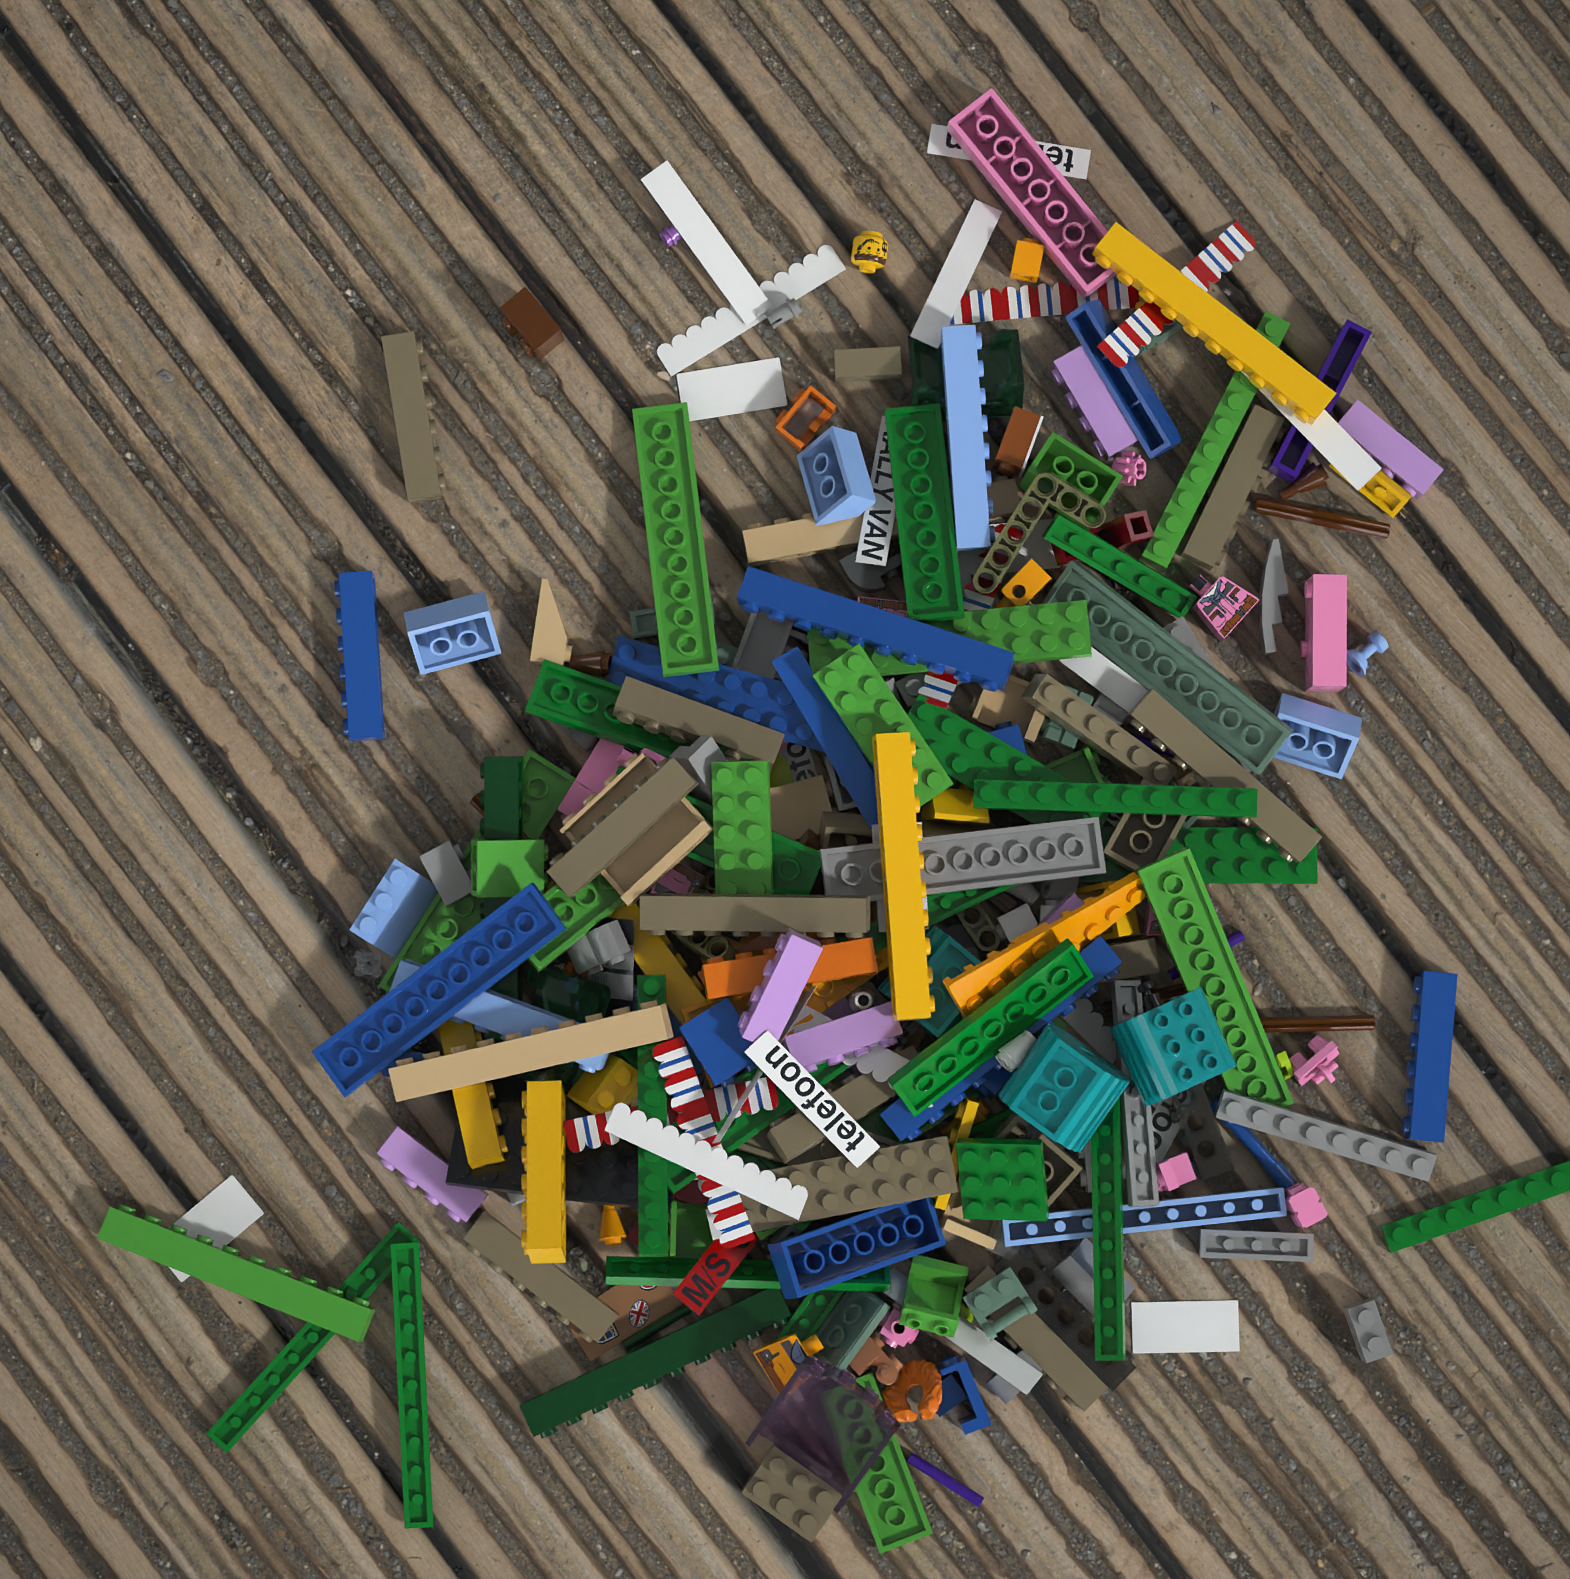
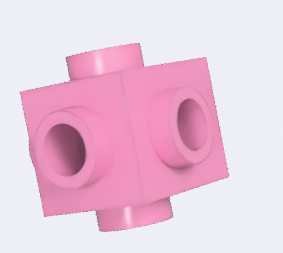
M892 1306L890 1312L888 1311L878 1324L881 1326L878 1331L883 1335L881 1340L895 1349L898 1344L902 1347L907 1342L912 1344L920 1331L908 1326H904V1330L901 1333L894 1331L893 1327L899 1322L902 1306H900L899 1310Z

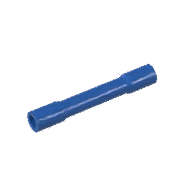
M1220 1096L1208 1106L1214 1114ZM1219 1119L1266 1169L1267 1174L1279 1187L1287 1189L1296 1181L1247 1127Z

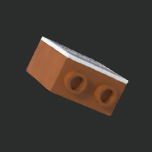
M1016 406L1014 407L992 467L997 469V474L1008 476V478L1013 476L1021 478L1043 416Z

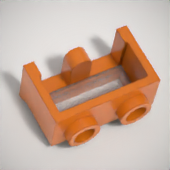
M811 385L806 391L802 388L792 400L795 403L789 411L784 409L775 420L777 424L775 432L799 452L805 449L836 411V405Z

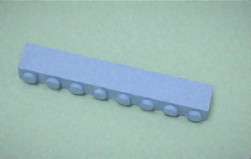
M975 325L945 326L941 328L940 333L952 509L957 552L989 550L991 543L995 542L994 526H989V515H993L992 498H987V487H991L990 470H985V460L989 459V443L983 442V432H987L988 427L987 415H982L981 404L986 403L985 388H980L979 377L984 376L983 360H978L977 349H982L981 332L976 333Z
M410 959L400 960L390 991L424 965ZM488 989L449 1020L464 1024L465 1021L475 1024L474 1029L488 1034L491 1031L501 1034L500 1038L504 1040V1035L517 1032L521 1033V1037L532 1035L531 1029L548 1026L549 1031L559 1029L558 1023L571 1019ZM610 1053L574 1062L580 1063V1069L595 1073V1070L605 1068Z

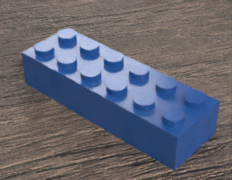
M929 1197L904 1202V1204L899 1203L864 1210L768 1244V1248L784 1299H793L944 1246L946 1242L932 1198Z

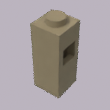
M900 346L834 350L833 358H828L829 375H834L835 383L901 379L902 376Z

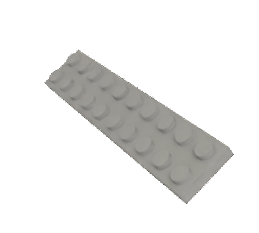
M1099 817L923 837L922 841H918L919 852H923L924 869L920 870L921 881L926 883V895L1106 873ZM880 843L819 850L825 895H870V902L884 900Z

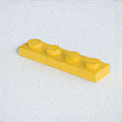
M966 1095L967 1097H965L964 1102L958 1103L955 1117L958 1118L955 1129L951 1128L948 1134L955 1178L959 1169L956 1142L958 1138L969 1137L979 1105L977 1098ZM950 1194L931 1197L933 1198L934 1207L946 1210Z

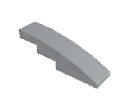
M1273 539L1269 543L1261 576L1258 601V629L1262 656L1273 655L1276 652L1272 627L1279 626L1282 623L1278 598L1285 597L1288 594L1279 539Z

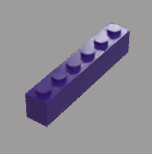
M1348 319L1341 327L1316 378L1337 393L1324 409L1328 414L1333 409L1372 333ZM1291 424L1267 470L1290 483H1293L1297 478L1313 447L1312 443L1293 424Z

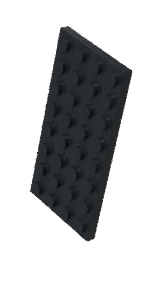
M501 1078L489 1080L487 1082H493L496 1098L491 1099L493 1109H499L502 1125L497 1126L499 1136H505L508 1152L503 1153L505 1161L471 1169L468 1164L457 1115L446 1184L524 1195L521 1177L522 1174H527V1171L524 1170V1163L522 1164L521 1151L522 1146H527V1144H525L524 1136H522V1119L527 1118V1116H525L524 1108H522V1091H527V1082ZM563 1086L566 1096V1121L593 1115L567 1097L572 1087ZM620 1138L614 1145H609L603 1140L602 1145L596 1149L589 1148L585 1142V1147L582 1151L572 1152L568 1148L566 1140V1200L638 1209V1146ZM668 1188V1213L671 1214L674 1194Z

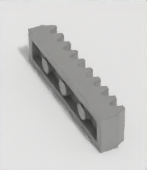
M1199 1229V1257L1313 1262L1314 1234Z

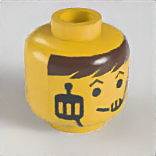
M862 231L861 235L854 238L851 262L859 267L860 272L875 273L876 269L885 266L888 242L882 238L883 234L875 231Z

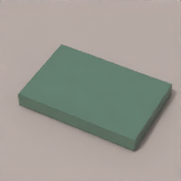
M844 1291L815 1332L824 1348L813 1356L835 1374L841 1376L888 1312L890 1306L870 1291Z

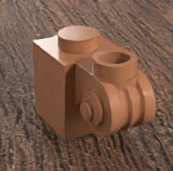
M873 1332L849 1365L859 1376H862L873 1366L878 1367L876 1371L878 1381L887 1386L892 1385L898 1380L899 1371L903 1365L893 1353L889 1357L881 1349L885 1344Z

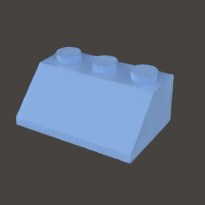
M831 426L797 455L816 525L858 517L876 502L859 440L855 432Z
M485 591L404 612L407 633L421 675L501 654Z
M1282 693L1274 715L1291 727L1293 732L1273 758L1342 779L1360 737L1362 718Z
M394 859L353 923L350 931L396 959L437 895L438 891L434 883Z

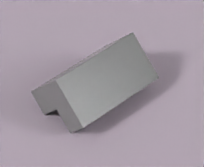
M701 735L690 747L679 746L669 758L670 760L673 757L677 758L697 780L699 785L692 790L695 797L713 805L711 762L728 760L712 736Z
M1084 1238L1054 1267L1051 1273L1094 1316L1093 1244L1087 1238ZM1124 1276V1300H1126L1136 1287Z

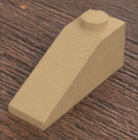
M542 578L530 662L531 664L542 665L543 661L547 660L565 667V662H570L573 646L568 645V638L549 581Z

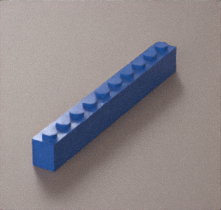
M749 566L737 594L739 605L747 612L756 614L757 611L768 614L770 619L777 622L787 620L793 622L795 627L805 631H810V628L821 631L820 634L829 639L835 640L837 637L845 639L851 646L859 643L862 648L863 646L873 648V651L878 655L889 657L891 654L900 657L902 662L913 666L919 663L927 666V670L933 673L943 674V672L954 675L953 677L956 680L964 683L974 681L980 683V687L992 692H996L997 689L1004 691L1015 661L1014 652Z
M1101 936L1080 952L1081 957L1094 977L1029 1027L1027 1031L1033 1036L1037 1032L1041 1034L1047 1024L1055 1025L1052 1020L1061 1014L1063 1017H1066L1077 1008L1074 1003L1083 996L1087 1000L1099 990L1096 985L1104 978L1109 982L1121 972L1118 967L1122 964V961ZM999 1052L932 1103V1107H927L916 1117L912 1115L900 1098L884 1110L880 1117L900 1142L907 1139L910 1143L922 1133L920 1130L922 1125L927 1121L932 1125L944 1115L943 1108L950 1103L954 1107L967 1097L964 1092L973 1085L977 1089L989 1078L986 1074L994 1067L997 1071L1003 1068L995 1057Z

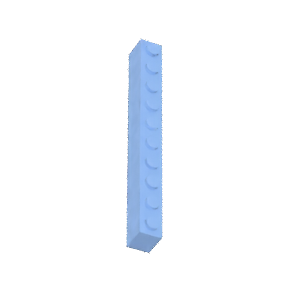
M1284 1187L1159 1200L1158 1206L1129 1207L1128 1203L1123 1204V1234L1287 1216ZM1092 1207L1049 1212L1047 1221L1000 1220L1003 1246L1005 1247L1093 1237Z

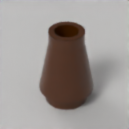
M601 650L584 655L571 656L570 669L604 678L605 675H610L609 668L612 655Z

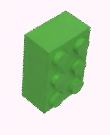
M1052 432L1018 487L1027 491L1039 473L1050 471L1105 506L1123 475ZM1042 477L1039 479L1038 486L1043 492H1050L1053 490L1054 483L1050 478ZM1066 492L1062 496L1063 504L1067 507H1073L1078 502L1077 496L1072 492ZM1049 503L1048 506L1089 531V527ZM1090 507L1086 511V517L1089 521L1095 522L1101 511L1096 507Z

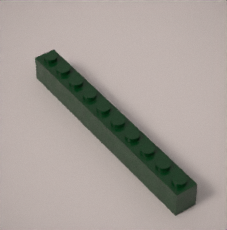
M523 756L484 757V762L480 764V777L484 779V790L480 792V805L484 807V818L480 820V834L484 835L485 840L523 839ZM512 897L484 898V902L480 904V918L485 919ZM523 963L489 989L523 1001ZM497 1032L484 1033V1039H501V1034Z
M780 1289L760 1290L521 1403L519 1407L533 1437L540 1434L543 1439L557 1432L556 1426L566 1422L567 1426L583 1420L581 1416L583 1413L592 1410V1413L596 1414L608 1408L607 1402L615 1398L621 1402L634 1396L632 1390L643 1386L644 1390L659 1384L658 1378L669 1374L670 1378L683 1373L686 1371L684 1366L693 1361L696 1366L711 1359L710 1353L720 1349L721 1353H725L737 1347L735 1342L746 1337L747 1341L761 1336V1329L771 1325L773 1329H776L788 1323L787 1317L791 1316V1313Z

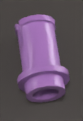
M673 224L668 228L664 226L662 232L659 233L667 247L671 245L676 246L677 241L683 238Z

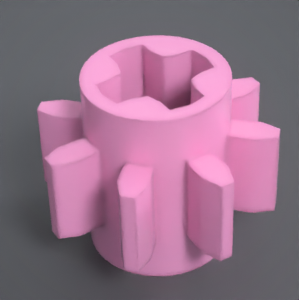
M1122 451V457H1116L1113 461L1112 469L1123 475L1119 483H1123L1124 486H1136V480H1142L1146 474V463L1141 459V454H1135L1134 451Z

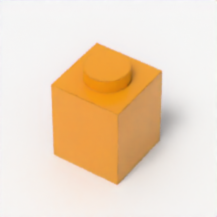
M1023 238V241L1017 240L1009 278L1036 283L1044 245L1039 244L1038 240Z

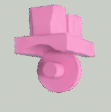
M1316 1035L1307 1044L1308 1048L1315 1054L1311 1059L1307 1061L1300 1052L1294 1054L1289 1059L1295 1079L1301 1087L1311 1078L1317 1085L1324 1079L1330 1084L1335 1081L1332 1072L1338 1068V1065L1332 1060L1339 1055L1338 1046L1333 1041L1328 1043L1320 1035Z

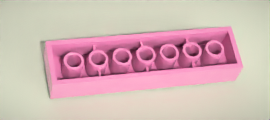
M992 88L948 121L947 131L1034 239L1038 240L1039 244L1044 245L1046 254L1083 299L1087 298L1117 274L1110 268L1105 269L1095 261V256L1092 255L1097 244L1108 232Z

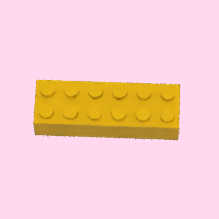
M528 1081L527 1091H522V1108H524L525 1116H527V1118L522 1119V1136H524L527 1146H522L521 1154L522 1164L524 1163V1170L527 1171V1174H522L521 1185L527 1202H522L521 1215L527 1230L521 1231L522 1248H524V1255H529L531 1264L566 1263V1135L563 1121H566V1096L562 1081Z

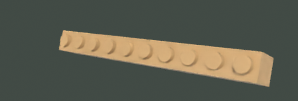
M1008 476L996 477L992 479L991 487H987V498H992L993 515H989V521L1011 517L1020 503L1015 478L1008 480ZM950 486V495H951V503H952V494H951V486ZM864 512L858 517L824 525H816L813 513L804 514L801 516V520L791 521L790 518L777 519L774 521L775 525L763 526V523L748 525L747 530L742 531L748 566L753 567L857 547ZM896 512L890 540L899 539Z
M657 1000L641 1003V1009L630 1012L628 1006L612 1010L613 1016L603 1018L602 1013L586 1016V1022L576 1024L575 1019L558 1023L559 1029L549 1031L548 1026L531 1029L532 1035L521 1037V1033L517 1032L504 1035L505 1041L494 1043V1039L491 1038L477 1042L478 1047L469 1050L467 1045L450 1048L451 1054L443 1056L440 1055V1051L423 1054L424 1060L414 1062L413 1057L397 1060V1066L388 1069L395 1100L399 1102L673 1038L674 1035L666 1004L657 1005Z

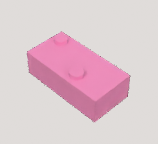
M1313 574L1305 582L1304 586L1305 641L1300 642V657H1305L1304 692L1338 693L1346 687L1347 575Z

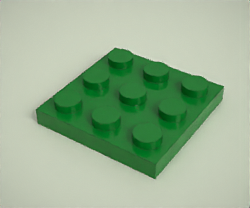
M958 1138L956 1148L963 1219L1048 1220L1049 1209L1042 1140Z

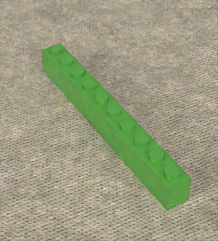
M1266 311L1256 331L1279 348L1291 323ZM1234 371L1153 531L1154 537L1149 539L1139 561L1162 573L1167 569L1258 389L1241 371Z
M120 1204L119 1208L109 1207L97 1239L357 1342H363L375 1309L368 1307L369 1301L354 1296L353 1300L343 1297L344 1291L332 1286H328L327 1290L316 1286L318 1281L303 1275L299 1280L290 1276L291 1270L278 1265L274 1269L264 1266L265 1260L250 1255L246 1259L238 1255L240 1250L228 1245H223L222 1249L212 1245L214 1240L199 1234L197 1238L186 1235L188 1230L172 1224L171 1228L160 1225L161 1219L146 1214L145 1218L135 1215L136 1209L124 1204Z

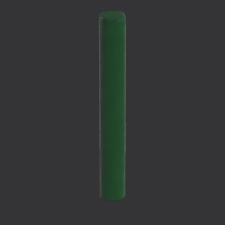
M683 1304L624 1339L622 1343L628 1351L690 1314L693 1310Z

